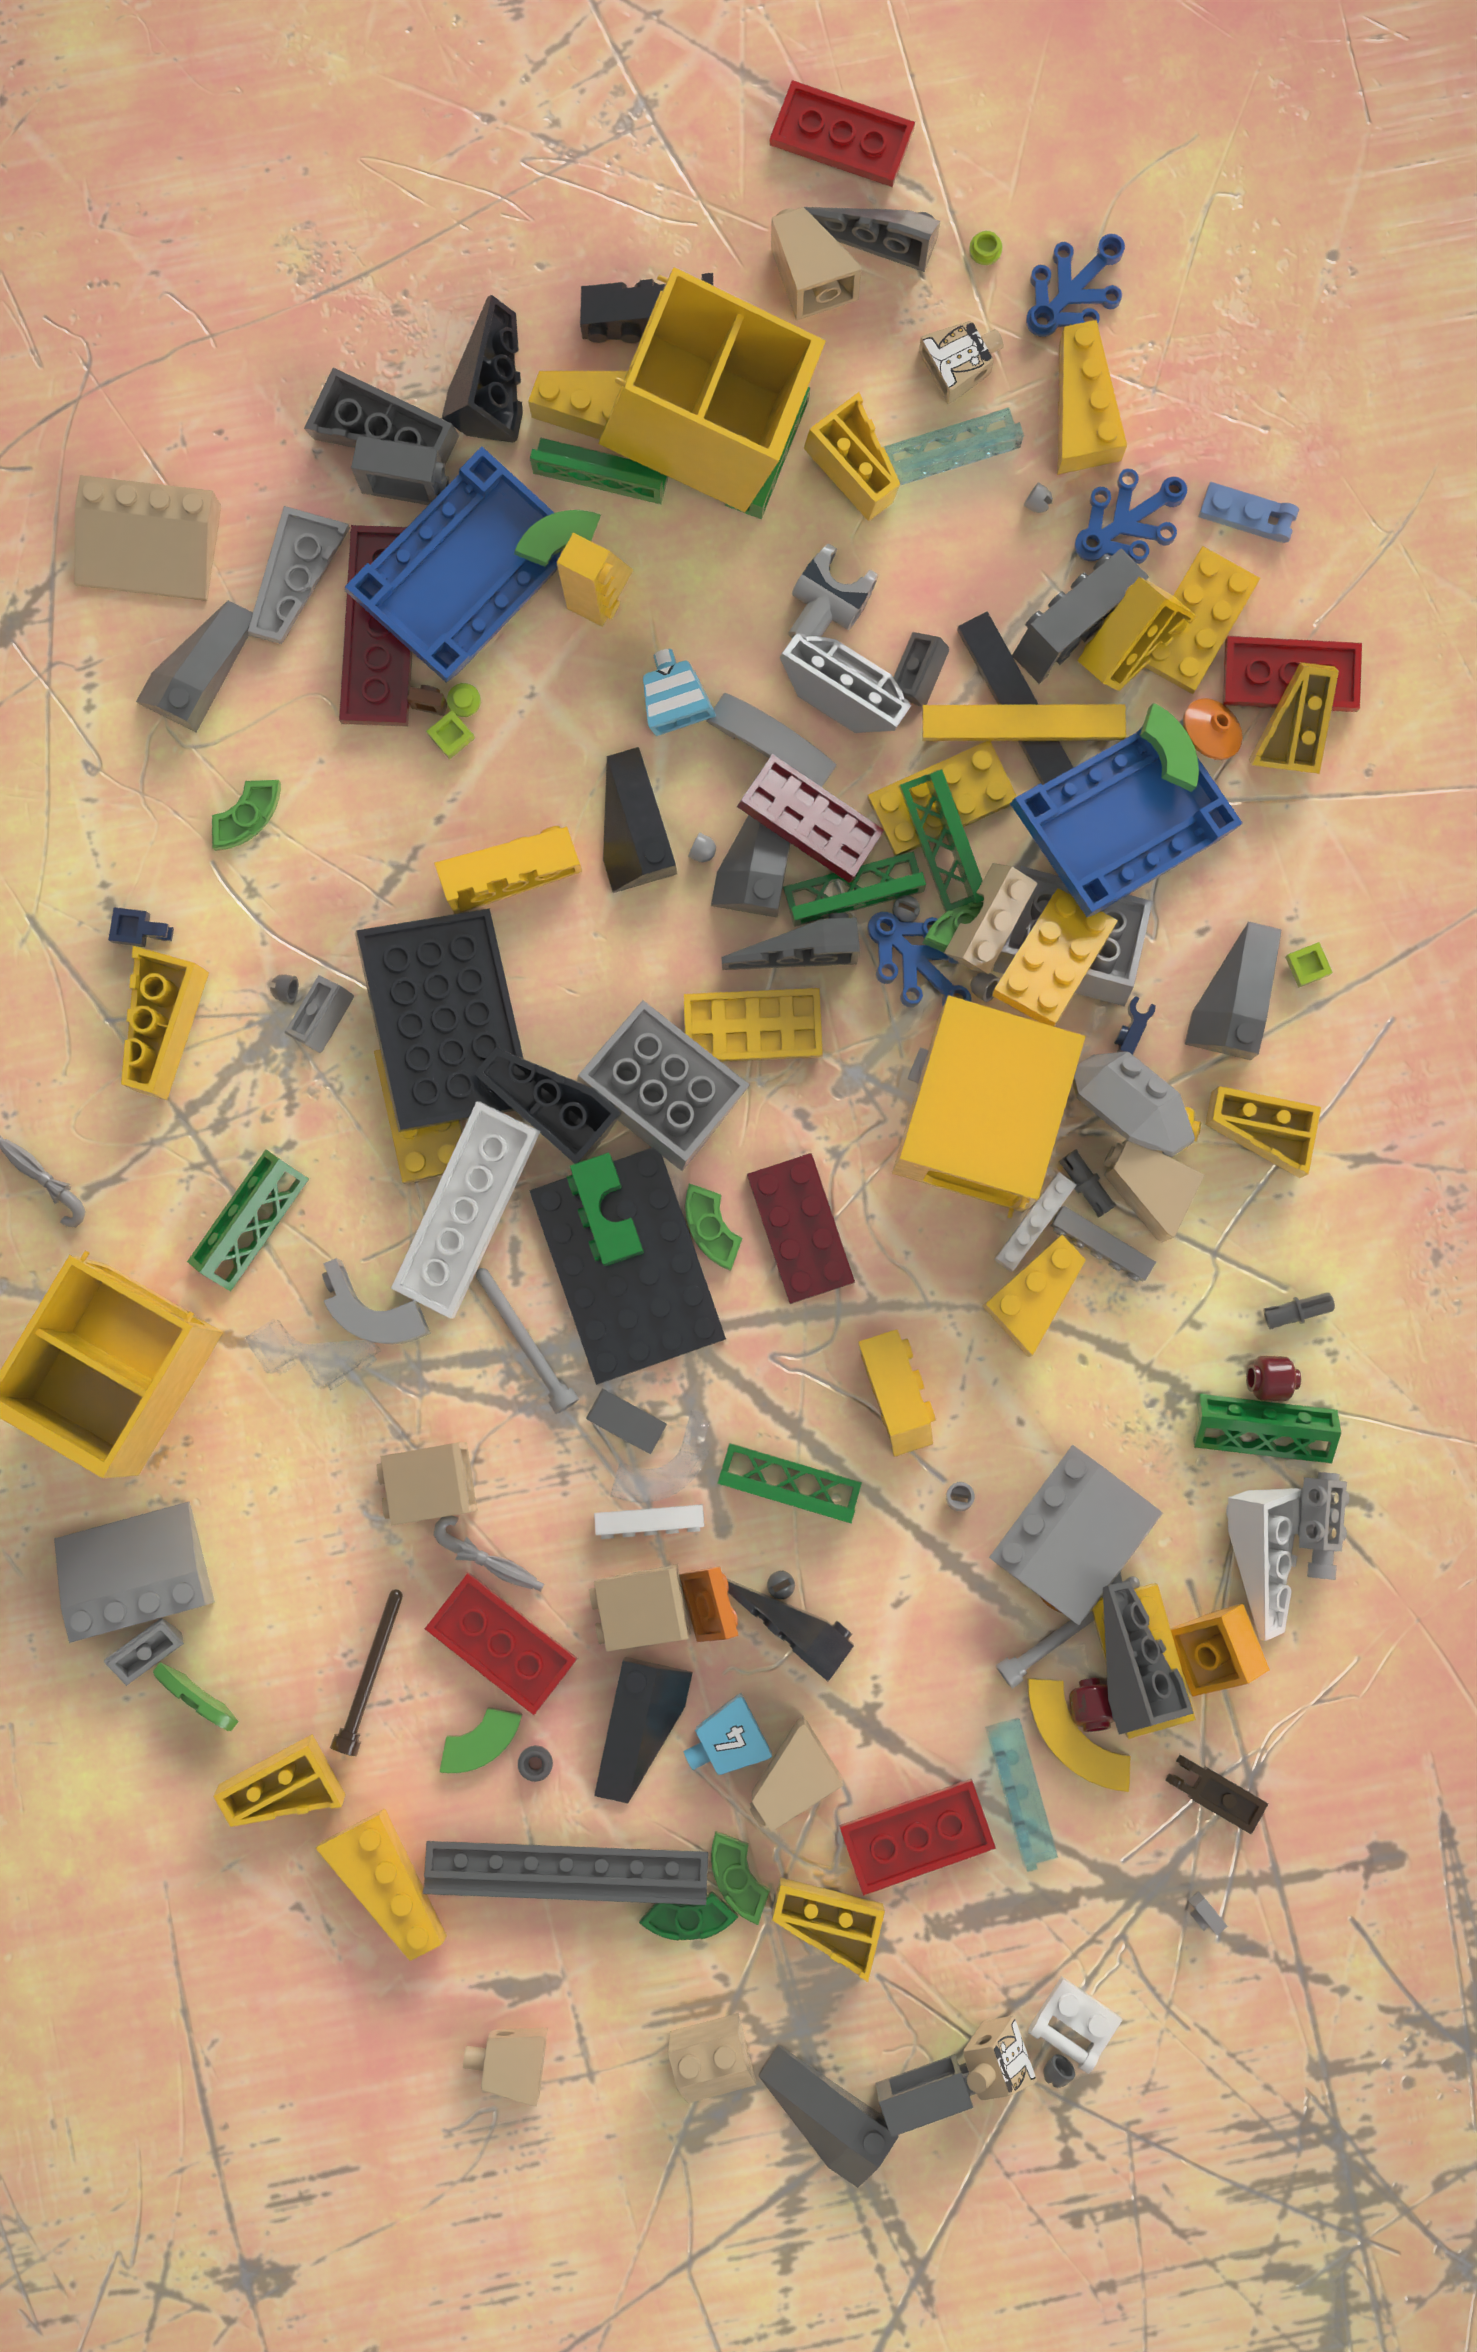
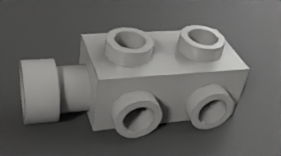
M1318 1472V1479L1304 1477V1484L1300 1494L1302 1511L1301 1522L1298 1526V1536L1300 1538L1299 1548L1313 1549L1312 1563L1308 1562L1307 1577L1336 1580L1337 1565H1333L1334 1551L1342 1552V1544L1347 1537L1344 1516L1345 1507L1349 1503V1494L1346 1491L1347 1482L1339 1481L1340 1474ZM1336 1493H1338L1339 1495V1501L1337 1503H1335L1334 1496ZM1333 1528L1336 1529L1335 1538L1332 1537Z

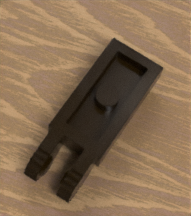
M1179 1754L1176 1762L1186 1770H1191L1200 1776L1193 1787L1176 1775L1168 1774L1165 1781L1187 1793L1188 1797L1252 1835L1268 1803L1208 1767L1204 1766L1203 1768Z

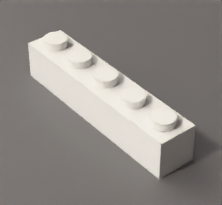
M1060 1172L1056 1174L994 1260L1010 1272H1013L1075 1188L1076 1184Z
M703 1504L594 1513L596 1535H601V1539L614 1538V1534L622 1533L623 1537L636 1536L635 1532H644V1536L657 1535L658 1530H666V1534L679 1533V1529L687 1528V1532H698L700 1527L705 1526Z

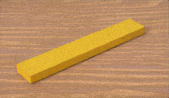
M1126 704L922 706V741H1122L1126 738Z

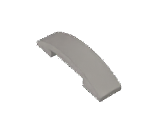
M723 694L714 707L716 716L706 720V722L733 739L737 737L766 757L770 758L774 754L821 787H823L836 767V764L793 730L763 711L730 694Z

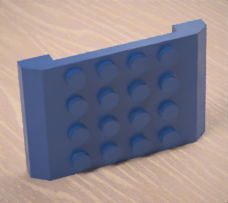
M481 446L459 469V474L373 563L371 565L367 563L345 586V592L447 683L479 653L558 570L557 561L563 550L552 556L546 567L514 555L517 544L525 532L533 524L548 515L554 514V512Z
M1142 727L1135 734L1044 785L1040 783L1015 797L1010 803L1086 917L1097 914L1200 853L1242 824V821L1199 758L1198 783L1192 792L1162 779L1160 757L1152 744L1140 736Z

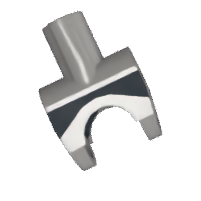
M827 544L808 564L792 591L794 597L807 605L788 632L789 636L793 639L796 633L805 634L806 637H821L832 620L845 629L850 630L864 610L877 582L878 574L869 570L864 578L861 577L852 584L837 582L829 572V566L836 555L837 548Z

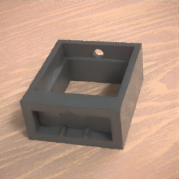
M362 436L357 437L351 469L362 494L429 505L449 485V476L445 475V463L441 462L438 450Z
M954 2054L876 2082L879 2104L891 2138L972 2109L973 2105L970 2096L976 2093L967 2084L969 2071L966 2063L959 2065Z

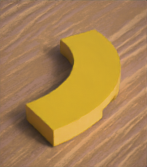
M1027 1678L1029 1705L1034 1722L1054 1755L1066 1767L1091 1783L1116 1791L1129 1792L1131 1756L1106 1750L1093 1743L1079 1730L1073 1722L1066 1705L1064 1681Z

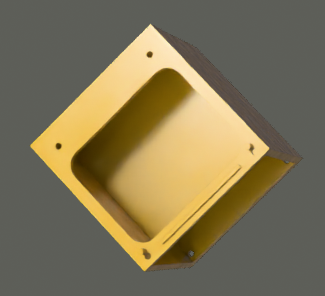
M673 267L669 278L660 274L657 277V280L666 284L663 291H660L625 379L622 380L616 377L615 382L622 386L598 444L746 512L780 460L826 340Z
M948 995L937 1019L892 1174L1009 1208L1007 1215L1009 1219H1012L1014 1210L1023 1213L1039 1199L1086 1036Z
M85 1250L81 1258L72 1255L68 1256L0 1369V1419L101 1478L139 1476L224 1332L198 1318L193 1312L186 1311L111 1266L88 1260L87 1257L90 1253Z

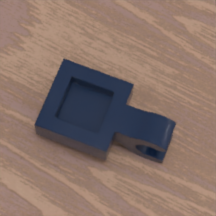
M114 907L108 940L117 944L145 947L147 937L162 941H172L174 928L169 927V924L149 922L151 914L147 911Z
M1135 996L1130 1001L1128 1014L1131 1017V1023L1128 1027L1122 1025L1114 1042V1044L1119 1045L1116 1053L1130 1052L1132 1055L1134 1054L1146 1028V1023L1155 1012L1156 1005L1151 1004L1146 1013H1139L1136 1009L1139 997Z

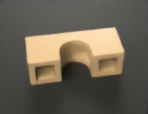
M992 863L977 891V894L984 897V904L980 913L971 923L959 924L944 953L969 969L989 974L1038 883L1012 866Z

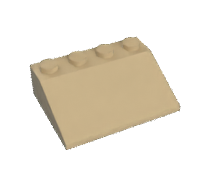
M80 475L75 504L74 584L82 587L207 601L221 504L213 490Z

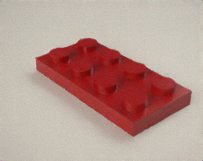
M792 80L771 133L770 146L893 187L914 132L915 122Z
M1227 636L1225 639L1223 705L1276 708L1301 662L1334 666L1339 672L1331 711L1358 712L1361 696L1362 643Z
M469 1572L424 1628L532 1715L536 1714L578 1659Z
M972 1779L839 1825L863 1896L996 1849Z

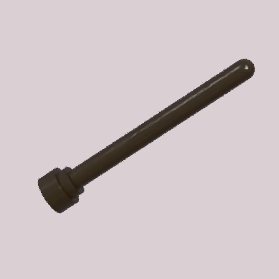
M398 1589L392 1590L388 1596L344 1728H340L338 1734H334L330 1748L337 1752L350 1756H357L361 1741H359L360 1734L357 1732L403 1598L402 1592Z

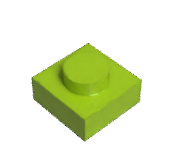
M453 710L426 731L449 760L475 739L474 734Z
M1320 942L1292 952L1285 957L1298 988L1333 973Z

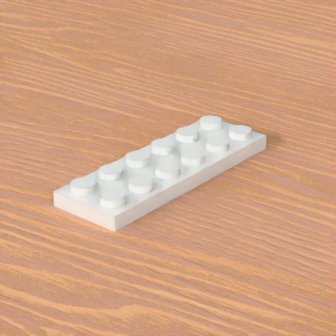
M476 1102L391 1289L450 1319L455 1318L541 1131L486 1104Z

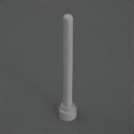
M485 1268L478 1269L476 1278L550 1391L548 1394L551 1399L549 1404L555 1414H559L579 1400L572 1388L568 1389L566 1384L561 1385L489 1271Z
M1134 1576L1123 1581H1130L1134 1589L1140 1586L1139 1579ZM1092 1611L1081 1626L1070 1620L1019 1658L1015 1656L1010 1660L1005 1658L998 1663L996 1668L1012 1689L1024 1681L1022 1677L1027 1674L1026 1670L1093 1622Z

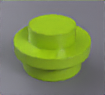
M982 231L972 238L969 252L976 263L991 265L1000 258L1003 246L1000 238L994 232Z
M460 683L453 686L448 692L447 704L449 709L453 710L457 716L469 717L479 709L481 698L478 690L473 685Z

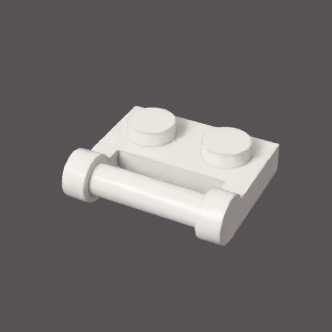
M1061 1976L1032 2021L1028 2033L1036 2039L1041 2037L1078 2062V2068L1089 2074L1096 2066L1099 2056L1122 2022V2018ZM1052 2016L1091 2041L1087 2050L1085 2051L1049 2026L1048 2023Z

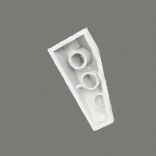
M1302 1489L1247 1490L1228 1497L1226 1508L1228 1532L1259 1640L1267 1641L1285 1632L1292 1592L1291 1588L1286 1584L1291 1567H1296L1297 1556L1291 1554L1294 1536L1298 1534V1526L1301 1522L1302 1502L1300 1494Z

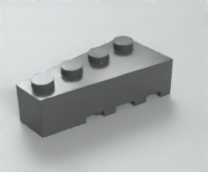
M334 367L304 427L314 440L353 448L356 446L357 437L362 436L438 450L441 462L445 463V465L460 436L451 423Z
M1122 548L1111 557L1105 554L1094 565V571L1090 575H1087L1085 572L1072 583L1071 591L1067 594L1061 591L1048 604L1049 609L1044 613L1040 610L1037 611L1026 622L1025 626L1028 629L1012 657L1038 684L1048 677V673L1055 662L1061 665L1070 657V653L1080 644L1081 639L1085 643L1104 622L1102 618L1106 619L1115 610L1125 596L1126 590L1135 583L1139 576L1145 580L1149 578Z

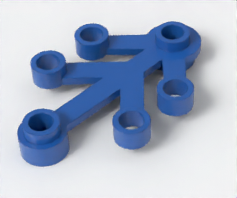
M1116 234L1103 236L1098 244L1097 255L1073 280L1071 278V261L1074 249L1067 242L1058 243L1053 252V260L1057 264L1058 295L1050 303L1048 285L1051 279V270L1045 265L1034 267L1030 281L1035 287V306L1028 311L1026 317V324L1031 333L1039 337H1046L1053 334L1057 327L1085 322L1083 320L1085 317H1092L1099 323V313L1092 308H1087L1082 313L1061 312L1068 304H1102L1106 309H1115L1119 306L1122 292L1117 286L1110 285L1105 289L1084 288L1106 265H1114L1121 260L1125 250V243L1120 236ZM1108 249L1113 250L1115 255H1107L1104 251ZM1066 251L1069 256L1065 258L1060 257L1058 252ZM1042 273L1046 276V279L1038 280L1035 275ZM1114 294L1117 300L1110 301L1106 298V295ZM1045 318L1048 324H1039L1037 319Z
M1124 469L1119 474L1117 480L1119 492L1113 522L1101 529L1104 509L1110 503L1111 493L1105 487H1097L1093 490L1090 497L1092 508L1088 528L1082 530L1075 540L1076 553L1083 560L1097 561L1105 554L1112 556L1122 548L1136 564L1143 563L1150 551L1146 542L1137 540L1131 545L1111 540L1122 534L1154 540L1163 546L1173 543L1177 535V529L1172 523L1164 522L1159 526L1138 522L1164 505L1168 507L1179 506L1187 494L1186 483L1179 477H1169L1164 480L1158 493L1129 511L1132 491L1137 486L1139 476L1133 469ZM1125 476L1131 477L1133 484H1125L1122 478ZM1169 486H1177L1180 492L1172 493L1169 490ZM1101 494L1106 498V501L1099 503L1096 501L1095 496ZM1168 530L1171 532L1172 537L1164 538L1160 531ZM1094 539L1097 541L1098 546L1091 548L1087 545L1086 541ZM1141 548L1144 551V555L1136 556L1133 553V549Z
M878 912L871 917L867 930L870 938L878 944L879 967L876 970V978L879 982L890 984L898 975V967L892 962L893 946L902 955L903 991L900 995V1000L904 1006L909 1008L916 1007L923 997L921 988L917 986V970L943 994L942 1006H944L948 995L953 996L955 993L960 994L964 1000L971 1002L972 998L968 989L961 985L954 986L928 960H948L953 964H959L958 961L949 957L944 952L927 945H912L903 937L923 936L925 938L928 933L927 925H933L937 918H928L924 923L900 922L892 913ZM880 924H887L891 930L883 931ZM882 969H890L892 976L887 977L883 975ZM906 992L915 993L917 1000L908 999Z

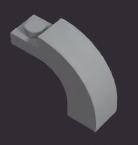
M335 1258L323 1263L327 1271L322 1274L325 1285L330 1293L335 1291L336 1296L324 1300V1303L332 1317L351 1334L381 1344H402L431 1334L418 1302L413 1300L387 1311L371 1310L356 1296L342 1260Z

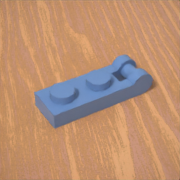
M1210 482L1198 517L1277 542L1286 543L1290 541L1292 535L1291 523L1297 519L1299 508L1291 503H1278ZM1269 516L1279 518L1276 525L1268 523Z

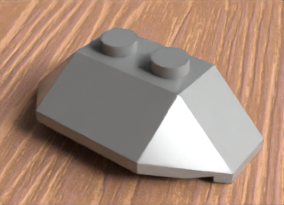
M796 633L780 656L797 696L854 733L895 731L911 707L891 674L836 639L819 636L806 637L805 634Z
M1130 1052L1092 1055L1077 1065L1073 1079L1076 1098L1126 1140L1148 1149L1162 1151L1164 1155L1173 1157L1194 1142L1195 1136L1180 1093Z

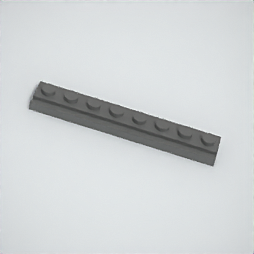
M427 1841L423 1894L706 1905L708 1852Z

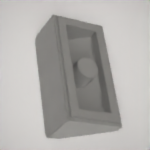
M318 975L286 1029L285 1034L321 1053L352 1002L354 995L342 986Z
M161 1618L106 1658L104 1663L127 1686L183 1645L182 1633Z

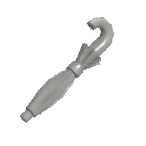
M0 1136V1149L9 1161L20 1172L32 1179L38 1180V1183L47 1188L54 1204L61 1201L72 1211L73 1217L64 1216L60 1223L68 1227H77L82 1223L86 1211L82 1202L69 1191L71 1190L70 1184L54 1180V1177L45 1172L42 1165L32 1154Z
M441 1517L435 1524L434 1537L441 1546L457 1554L455 1560L475 1561V1563L481 1566L484 1565L491 1573L503 1581L529 1589L534 1588L541 1592L544 1584L537 1581L536 1577L511 1560L489 1556L488 1553L482 1550L479 1551L468 1537L463 1542L449 1535L446 1532V1527L448 1525L455 1526L459 1517Z

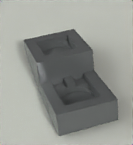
M603 1388L586 1417L590 1422L649 1454L652 1453L667 1426V1423Z

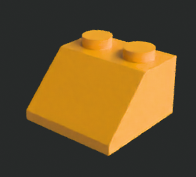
M1243 1604L1220 1609L1170 1628L1182 1672L1192 1697L1249 1684L1270 1670Z

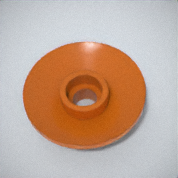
M1202 698L1195 700L1186 708L1183 715V727L1198 752L1214 760H1226L1239 751L1243 740L1242 729L1236 716L1228 707L1216 700Z

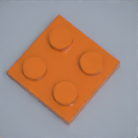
M721 1567L693 1570L679 1574L696 1641L726 1640L739 1636L736 1628L738 1618L735 1610L730 1605L727 1594L729 1585L726 1576L721 1571Z

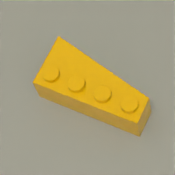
M1097 320L1065 326L1060 339L1057 475L1120 462L1127 448V441Z
M133 946L132 958L134 959L133 974H130L129 988L132 989L130 1009H127L126 1022L129 1023L128 1039L124 1043L121 1085L142 1094L168 1100L209 972L194 962Z

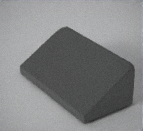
M916 632L911 634L893 677L902 690L904 698L910 703L918 706L927 705L949 653V646L941 637Z

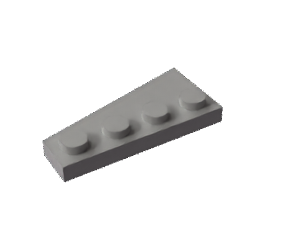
M283 507L249 625L248 633L250 636L279 644L283 643L350 529L349 524L294 508Z

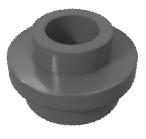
M534 1745L526 1748L518 1759L520 1774L532 1782L544 1780L550 1774L553 1767V1759L550 1752L542 1746ZM532 1757L540 1758L542 1767L539 1769L531 1768L529 1760Z

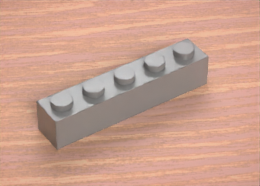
M1065 1206L1061 1207L1050 1225L1054 1228L1053 1231L1056 1234L1070 1237L1073 1239L1072 1243L1082 1249L1083 1247L1091 1250L1090 1254L1099 1260L1102 1258L1109 1261L1108 1265L1117 1271H1120V1269L1128 1273L1127 1277L1137 1283L1139 1280L1145 1281L1156 1264L1154 1260Z

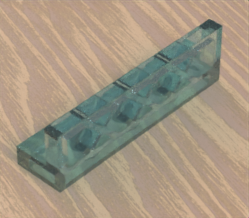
M1006 408L887 445L884 448L900 485H904L1021 448L1024 433L1020 422L1014 424L1010 409ZM1004 420L1006 427L986 432L991 423ZM968 431L976 435L974 437L959 442H955L959 433ZM937 441L945 445L923 452L930 442ZM906 451L914 456L895 461L893 454Z
M1019 1718L986 1726L985 1729L1022 1864L1026 1871L1029 1872L1037 1869V1863L1058 1858L1021 1721Z

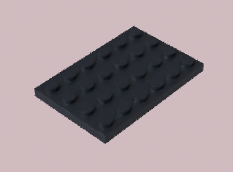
M490 908L356 930L355 937L398 1132L467 1120L476 1102L486 1104L502 1113L515 1111L474 1074L496 1047L523 1058Z
M653 1147L613 1161L622 1189L610 1192L601 1203L602 1216L611 1222H620L632 1218L644 1251L643 1254L608 1266H604L601 1259L594 1260L589 1241L594 1240L591 1227H583L578 1213V1209L583 1207L579 1194L573 1196L567 1177L529 1190L596 1385L726 1340L663 1157Z

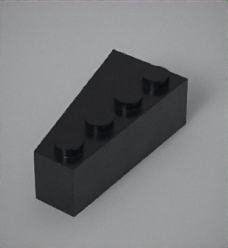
M713 273L702 274L701 280L714 286ZM653 279L640 280L631 288H628L623 282L581 286L580 327L582 339H588L595 343H602L607 341V339L622 340L626 343L639 342L660 291H663L665 284L659 285Z

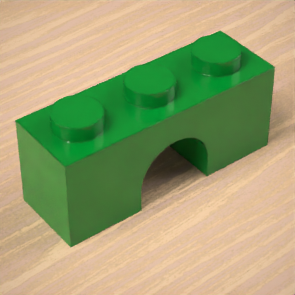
M610 1153L570 1165L572 1175L567 1176V1180L573 1196L580 1195L583 1207L578 1209V1213L583 1227H591L594 1240L589 1241L594 1260L601 1259L603 1265L608 1266L643 1254L644 1251L632 1218L620 1222H611L605 1219L601 1213V1203L604 1197L610 1192L622 1189Z

